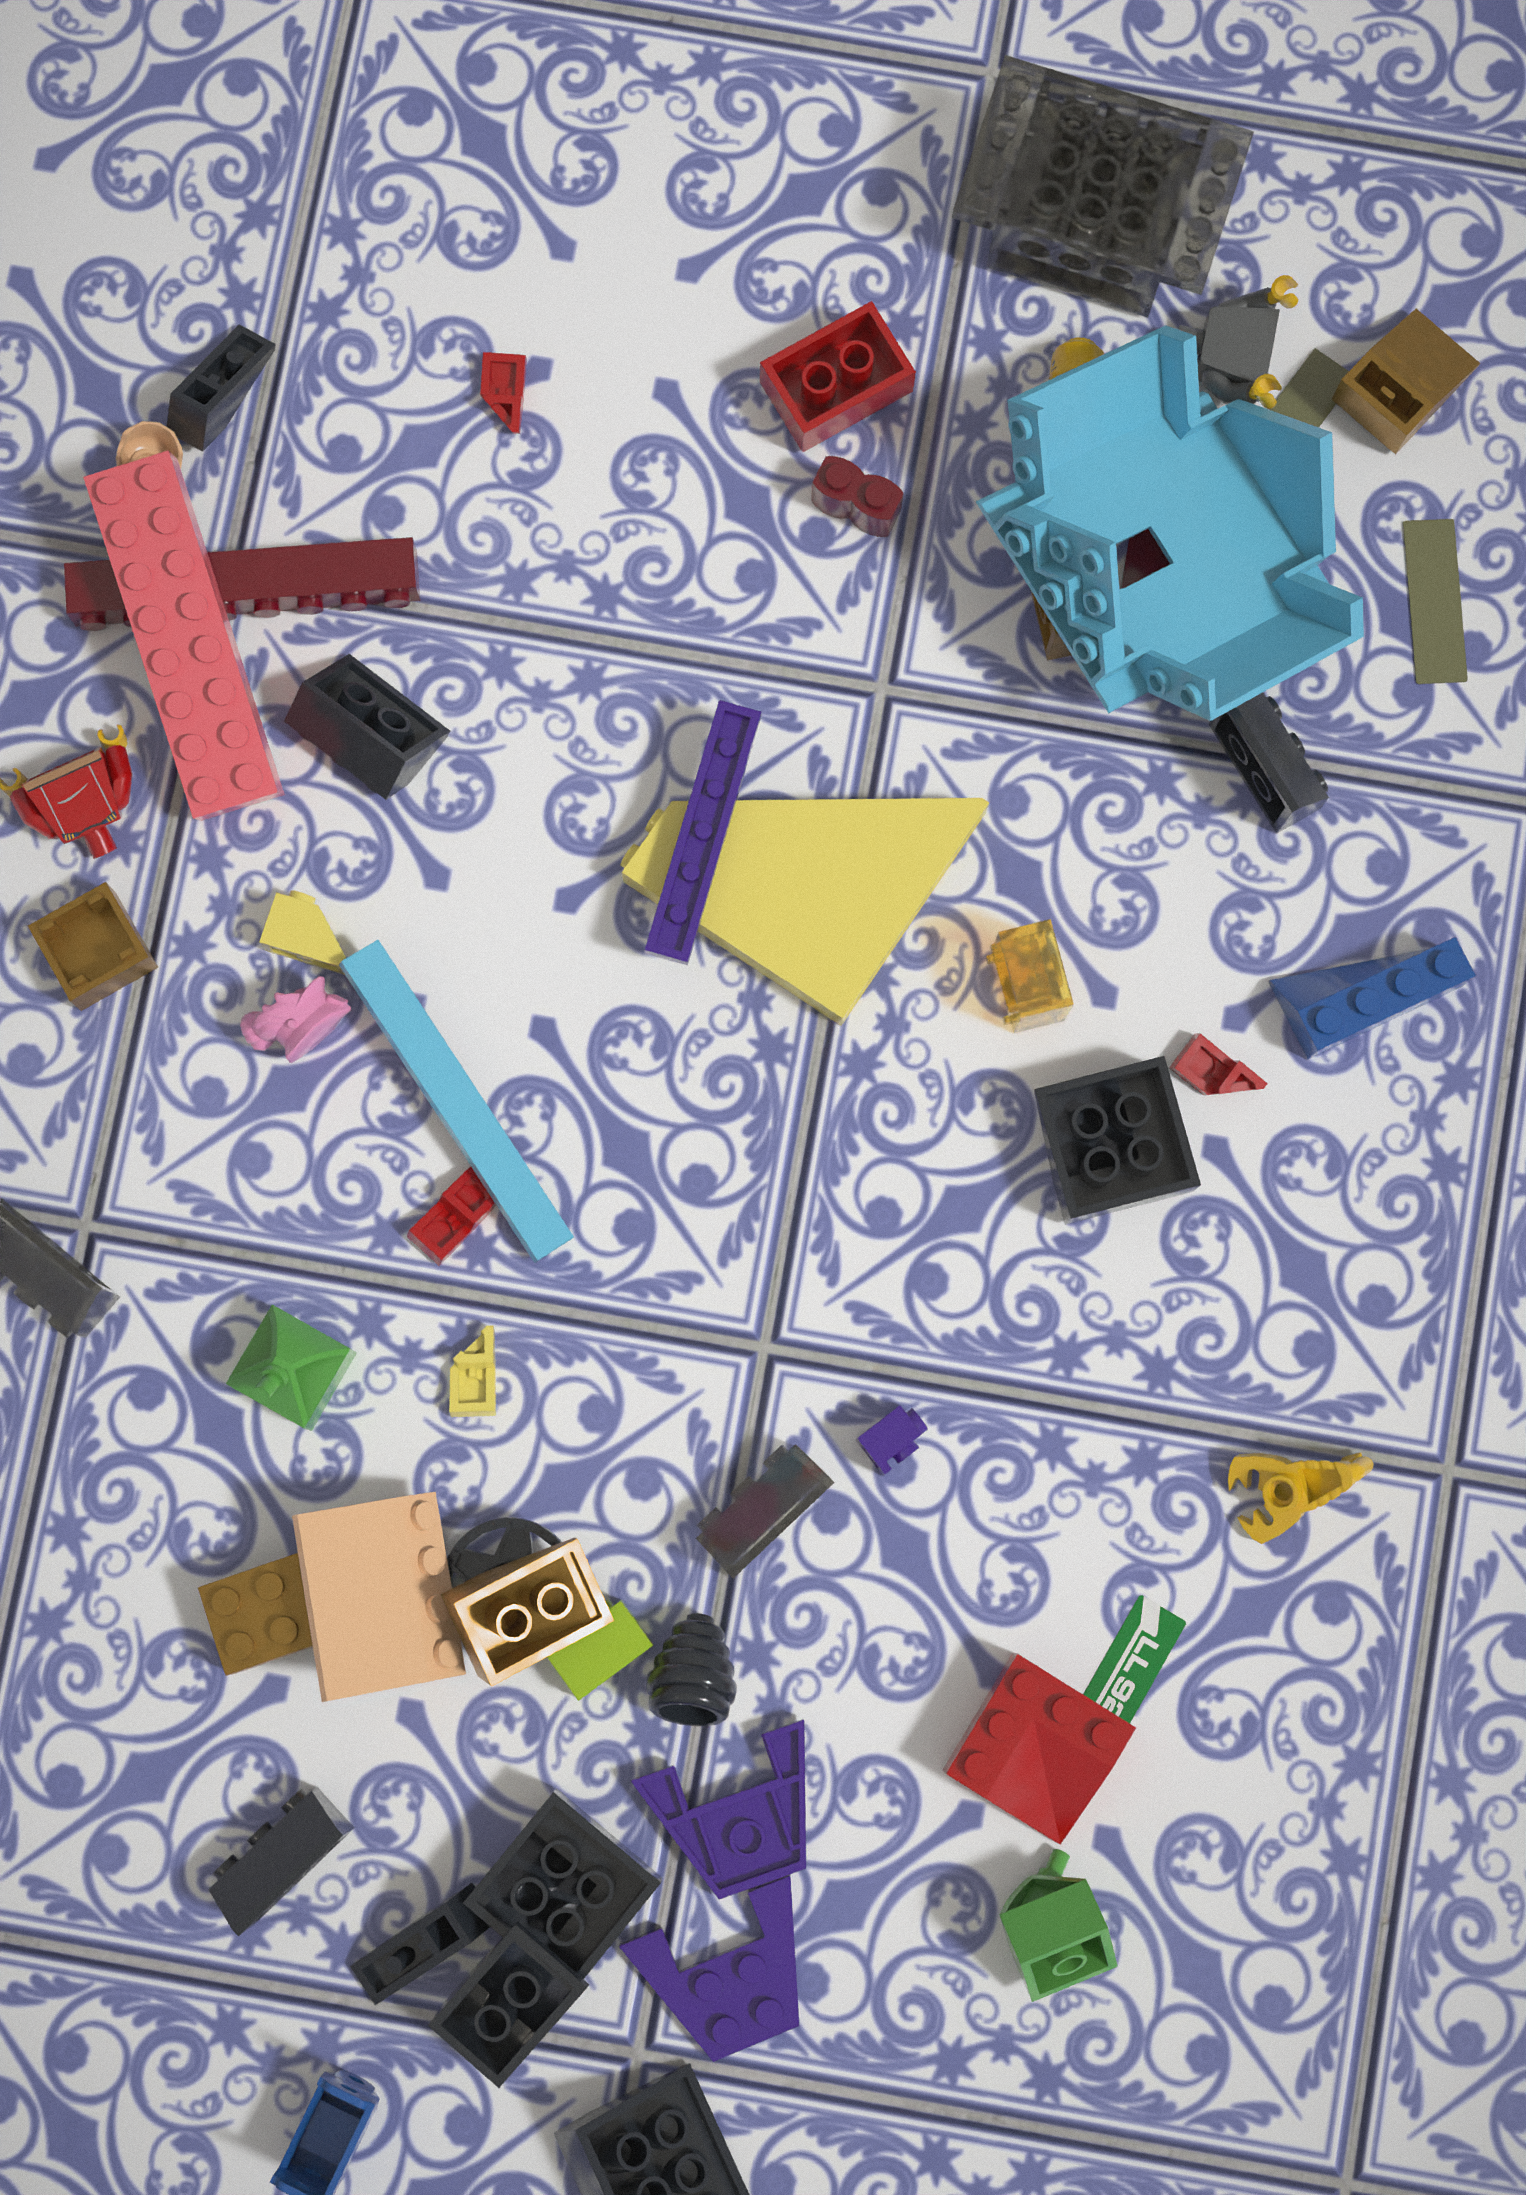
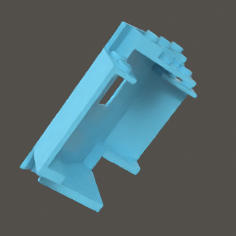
M1165 325L1007 400L1009 411L1008 426L1011 433L1012 466L1015 482L975 502L1108 714L1146 693H1151L1206 720L1212 721L1364 637L1363 597L1329 584L1318 567L1329 555L1336 552L1332 432L1241 399L1217 408L1208 393L1204 391L1199 392L1196 335ZM1149 529L1170 565L1126 588L1119 589L1116 544Z

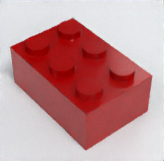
M872 301L760 362V384L802 453L913 392L916 374L910 361Z

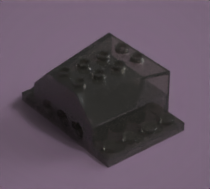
M1005 55L953 208L952 218L993 230L986 268L1148 318L1159 283L1202 295L1254 131Z

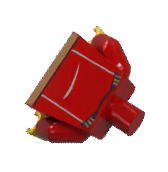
M117 724L119 734L116 739L106 740L101 728L98 730L97 736L102 747H98L30 779L24 776L17 768L12 769L17 775V780L13 785L8 786L0 778V789L10 797L14 808L24 824L48 839H60L64 844L83 837L93 859L117 849L106 825L121 819V810L130 801L133 775L126 750L127 737L121 725Z

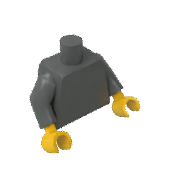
M1282 275L1274 280L1271 288L1267 287L1220 303L1217 307L1210 308L1203 329L1179 325L1178 330L1196 335L1198 379L1223 404H1229L1237 399H1241L1252 404L1260 402L1267 409H1271L1276 405V399L1271 393H1268L1271 390L1279 391L1282 389L1275 376L1268 374L1280 309H1275L1278 302L1285 308H1293L1297 305L1299 299L1295 294L1289 293L1284 295L1288 289L1296 288L1299 285L1291 276Z

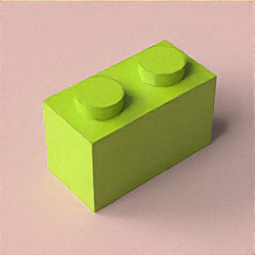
M609 1598L606 1600V1604L614 1619L613 1622L547 1657L578 1701L654 1645L623 1600L613 1605Z

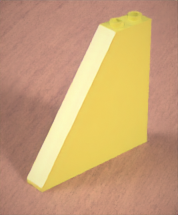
M983 798L737 800L698 932L842 1026L986 814L989 802ZM671 801L665 811L658 808L646 825L645 830L649 834L640 847L633 844L620 864L624 868L622 871L623 882L657 905L689 801Z

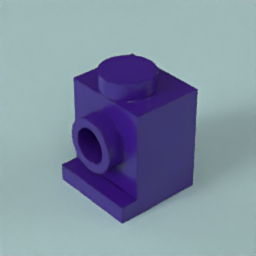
M899 1405L860 1435L856 1442L882 1476L892 1470L887 1463L889 1459L893 1457L899 1464L919 1449L914 1440L926 1432L928 1427L913 1408L905 1412L901 1405Z

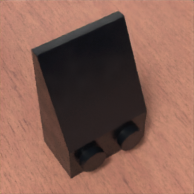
M517 1921L445 2000L428 2026L496 2087L500 2088L587 1989L589 1984Z

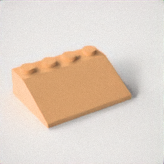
M436 1492L402 1496L292 1516L322 1702L466 1674L461 1640L441 1597V1594L452 1589Z

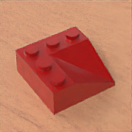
M1012 1652L942 1771L1061 1845L1113 1769L1136 1727L1018 1653Z

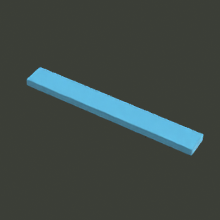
M376 940L342 960L339 966L533 1262L536 1263L574 1238L380 941Z

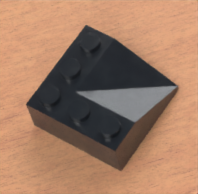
M1165 1056L1034 1089L1053 1184L1065 1225L1194 1192L1201 1186Z
M556 1788L463 1904L502 1937L518 1921L584 1979L662 1882V1877Z

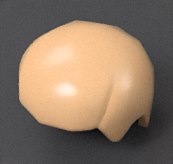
M141 421L127 428L122 433L116 452V466L169 450L178 459L181 469L183 460L182 446L175 432L162 423Z

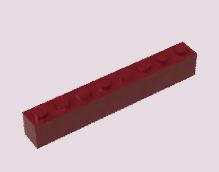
M413 537L207 552L229 621L236 619L239 614L254 613L256 617L272 618L280 615V611L297 610L300 614L313 615L323 612V608L341 607L344 611H361L366 609L367 605L384 604V606L389 608H403L409 606L412 601H420L418 556ZM110 560L64 563L66 614L75 627L80 626L81 629L87 631L103 630L106 628V624L123 623L125 626L131 627Z

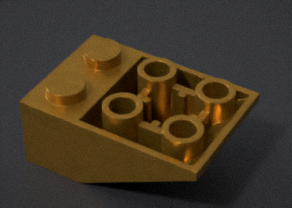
M1416 308L1353 366L1341 379L1331 400L1396 455L1480 365V362Z

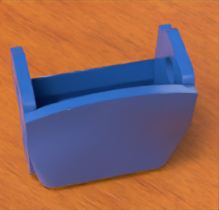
M338 2070L336 2073L325 2071L317 2082L318 2087L279 2168L273 2174L269 2183L275 2185L278 2190L287 2195H335L379 2104L380 2098L374 2092L375 2087L371 2083L347 2071Z

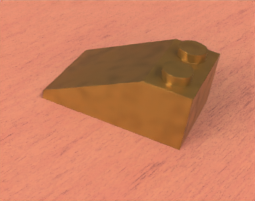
M575 1537L483 1572L441 1594L477 1676L491 1687L614 1621L580 1543Z

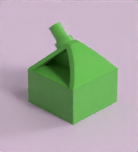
M271 1305L226 1384L302 1428L312 1431L357 1352L278 1307Z
M1053 1849L1046 1867L1040 1868L1037 1875L1028 1877L1014 1890L999 1914L1012 1956L1032 2002L1118 1967L1108 1926L1091 1888L1084 1878L1062 1876L1070 1856L1059 1849Z

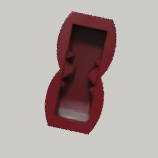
M825 456L812 482L811 501L823 513L834 518L850 519L858 529L869 535L888 537L901 512L904 493L900 487L885 477L872 474L864 475L862 470L849 460L836 456Z

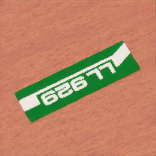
M1140 1595L1083 1695L1126 1722L1131 1723L1182 1633L1186 1621L1145 1596Z

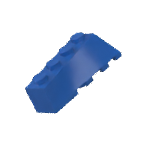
M1453 937L1430 949L1269 980L1268 983L1304 1054L1309 1060L1463 987L1476 975L1457 938Z

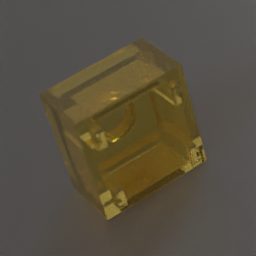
M1051 919L998 932L994 944L990 946L992 954L986 956V961L988 965L995 963L1008 1011V1015L1002 1018L1003 1024H1011L1013 1033H1018L1065 1021L1074 1003Z

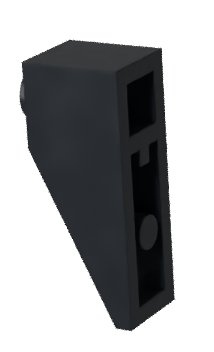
M239 324L170 393L166 427L174 431L178 439L203 452L227 427L275 351L276 344Z
M473 1882L350 1966L374 2005L382 2002L466 1947L490 1928L487 1923L463 1904L476 1888Z

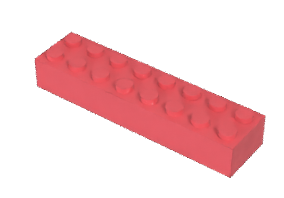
M168 450L84 476L89 497L193 819L203 821L285 795L178 459Z

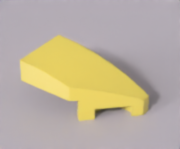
M490 1325L481 1331V1335L464 1352L460 1351L453 1358L454 1365L450 1368L449 1397L451 1417L496 1416L494 1325Z

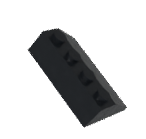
M690 2063L590 2111L554 2132L581 2195H750Z

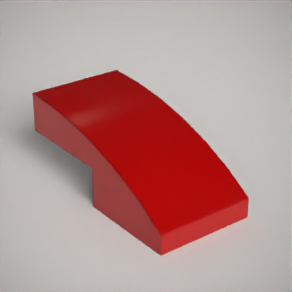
M471 1166L441 1194L439 1201L409 1229L406 1236L438 1266L462 1244L496 1206Z

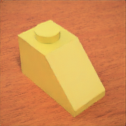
M293 890L290 891L289 896L276 892L259 941L265 951L345 975L339 964L342 960L346 959V956L319 905L314 904L316 899L305 893Z

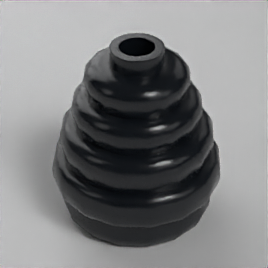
M699 1613L687 1615L685 1621H680L672 1627V1636L664 1641L662 1652L655 1656L654 1669L647 1675L646 1691L650 1695L648 1702L649 1710L656 1717L667 1722L694 1727L718 1725L728 1718L730 1705L734 1703L737 1692V1685L733 1680L734 1665L729 1661L730 1650L724 1643L725 1633L719 1626L713 1624L714 1619L711 1616Z

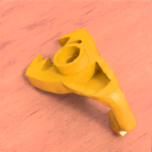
M1361 1452L1344 1456L1341 1461L1335 1462L1328 1460H1299L1292 1462L1287 1458L1272 1454H1238L1230 1464L1228 1487L1229 1491L1232 1490L1239 1479L1244 1487L1248 1489L1251 1487L1253 1469L1259 1473L1258 1490L1262 1491L1265 1501L1263 1506L1272 1516L1273 1522H1270L1259 1508L1253 1511V1520L1243 1515L1237 1518L1251 1538L1263 1544L1292 1527L1302 1518L1305 1512L1322 1507L1330 1500L1340 1496L1341 1493L1346 1492L1357 1481L1370 1473L1374 1465L1372 1459L1362 1456Z

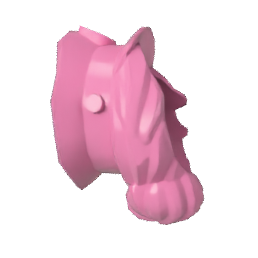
M318 976L307 987L298 989L294 993H275L276 1003L273 1005L264 1004L262 1011L247 1013L242 1017L240 1027L246 1042L251 1044L254 1050L265 1051L277 1040L285 1048L286 1059L289 1063H293L310 1052L328 1036L341 1019L351 1011V1007L347 1004L349 1000L335 994H327L325 992V978Z

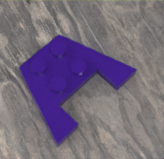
M804 1719L761 1734L776 1778L689 1809L675 1765L631 1780V1783L719 1900L806 1869Z
M791 1875L781 1877L748 1891L764 1936L682 1970H679L662 1927L619 1944L620 1949L713 2062L800 2026Z

